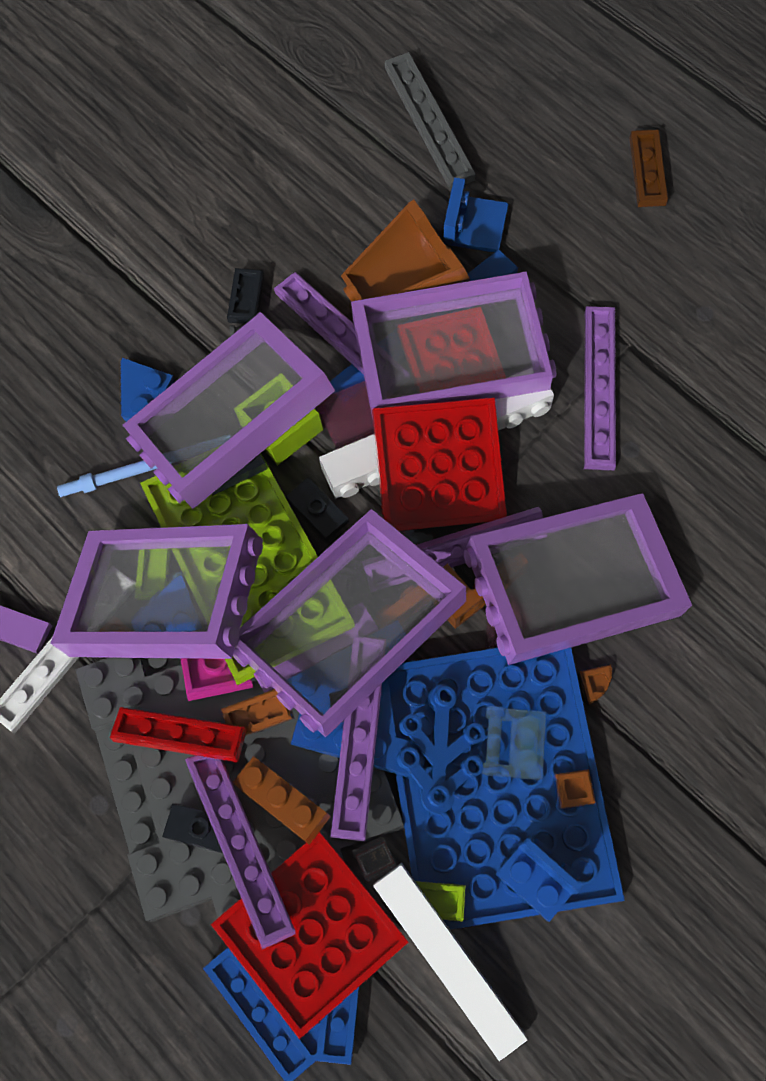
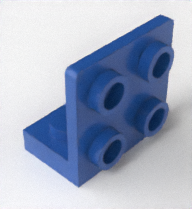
M454 177L444 222L443 243L445 245L496 252L500 249L508 203L469 197L470 191H465V179Z
M527 838L496 873V876L547 922H550L570 896L579 893L583 886L577 882L580 876L565 863L558 865L550 858L552 851L537 838L532 842Z

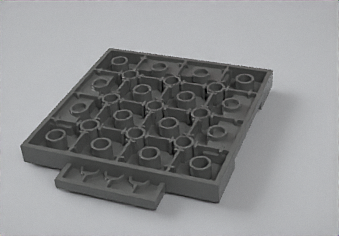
M208 627L194 632H207ZM106 658L75 669L91 728L97 736L130 853L127 856L145 920L147 922H154L210 900L213 901L217 918H219L241 899L224 855L162 837L172 803L206 812L185 759L194 755L113 742L110 739V735L120 707L225 723L221 711L222 708L264 693L255 677L251 678L253 688L188 701L180 658ZM348 687L330 696L331 707L347 692ZM294 707L292 712L295 719L246 736L238 762L223 760L233 782L254 756L327 812L331 817L320 832L344 862L341 851L404 828L384 770L373 768L365 841L331 837L340 758L291 745L299 712ZM233 784L268 868L272 872L306 842Z

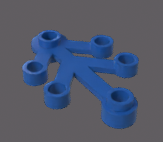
M445 684L434 687L427 696L429 707L435 711L433 743L422 731V722L417 715L409 714L402 718L399 723L400 731L411 738L432 765L431 777L419 765L420 756L414 748L409 747L400 751L397 755V763L402 769L409 772L422 789L420 800L425 810L436 815L443 814L452 807L454 802L453 792L469 778L478 776L483 771L481 759L476 756H470L461 762V769L445 780L446 766L470 745L481 742L485 736L483 727L478 723H472L463 729L462 735L447 747L449 709L456 703V694L450 686ZM440 692H445L448 695V702L441 700ZM407 720H412L414 722V731H411L406 727ZM471 728L476 730L477 739L471 738L469 734ZM405 753H409L412 756V764H407L404 761ZM469 761L473 762L476 766L474 773L468 769ZM435 791L441 792L443 796L441 803L434 799Z

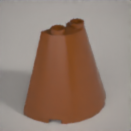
M414 199L402 209L341 275L347 285L343 290L351 302L470 281L463 265L452 250H448Z

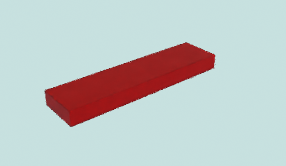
M120 707L110 739L118 743L238 762L247 730L243 726Z

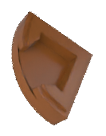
M611 664L579 672L587 705L599 700L607 691L612 678Z

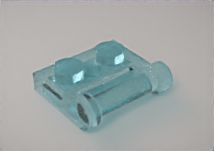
M497 706L486 707V718L489 719L486 763H483L482 774L542 780L546 712L506 709ZM502 720L511 721L509 765L499 764Z

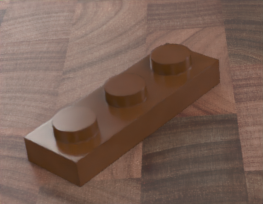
M659 130L631 131L629 139L638 207L666 206L668 197Z

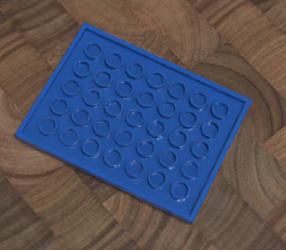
M571 647L508 665L506 657L500 654L498 648L402 663L388 677L396 737L412 741L409 736L404 735L400 731L399 723L405 716L414 714L421 719V729L433 743L435 711L429 707L427 696L431 689L440 684L450 686L456 694V703L449 709L447 747L462 735L463 729L472 723L480 724L485 731L484 739L481 742L470 745L446 766L445 780L461 769V762L470 756H476L481 759L483 771L480 775L466 780L453 792V805L443 814H431L425 810L420 800L422 789L412 778L396 774L412 878L420 882L465 885L463 921L443 920L449 929L540 915L496 876V873L527 838L532 842L536 838L543 842L552 851L550 855L552 860L558 865L567 864L580 876L577 882L583 888L579 893L571 895L558 912L625 901ZM440 692L441 700L448 702V695L445 692ZM407 720L406 727L409 730L414 731V722L412 720ZM471 728L469 731L471 738L477 739L476 730ZM425 757L423 769L431 777L432 765ZM469 761L468 769L472 773L476 771V766L473 762ZM589 769L595 804L561 809L555 774ZM435 791L434 799L439 803L442 802L443 796L441 792Z

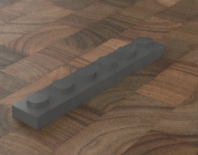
M408 52L386 60L385 70L449 189L452 190L454 177L465 179V184L475 181L473 168L410 53Z

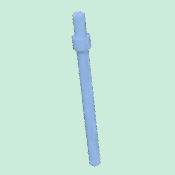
M231 435L163 455L172 465L198 457L222 446L231 438ZM143 460L92 475V473L81 475L78 480L58 485L57 490L60 497L80 491L87 493L97 490V486L155 470L157 467L155 465L151 469Z

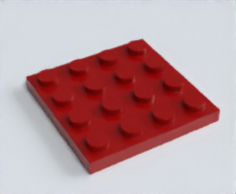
M495 398L372 409L383 519L396 530L403 531L491 522L507 517Z
M320 831L310 844L305 843L271 872L294 926L295 935L262 949L242 898L210 924L299 1039L409 943Z

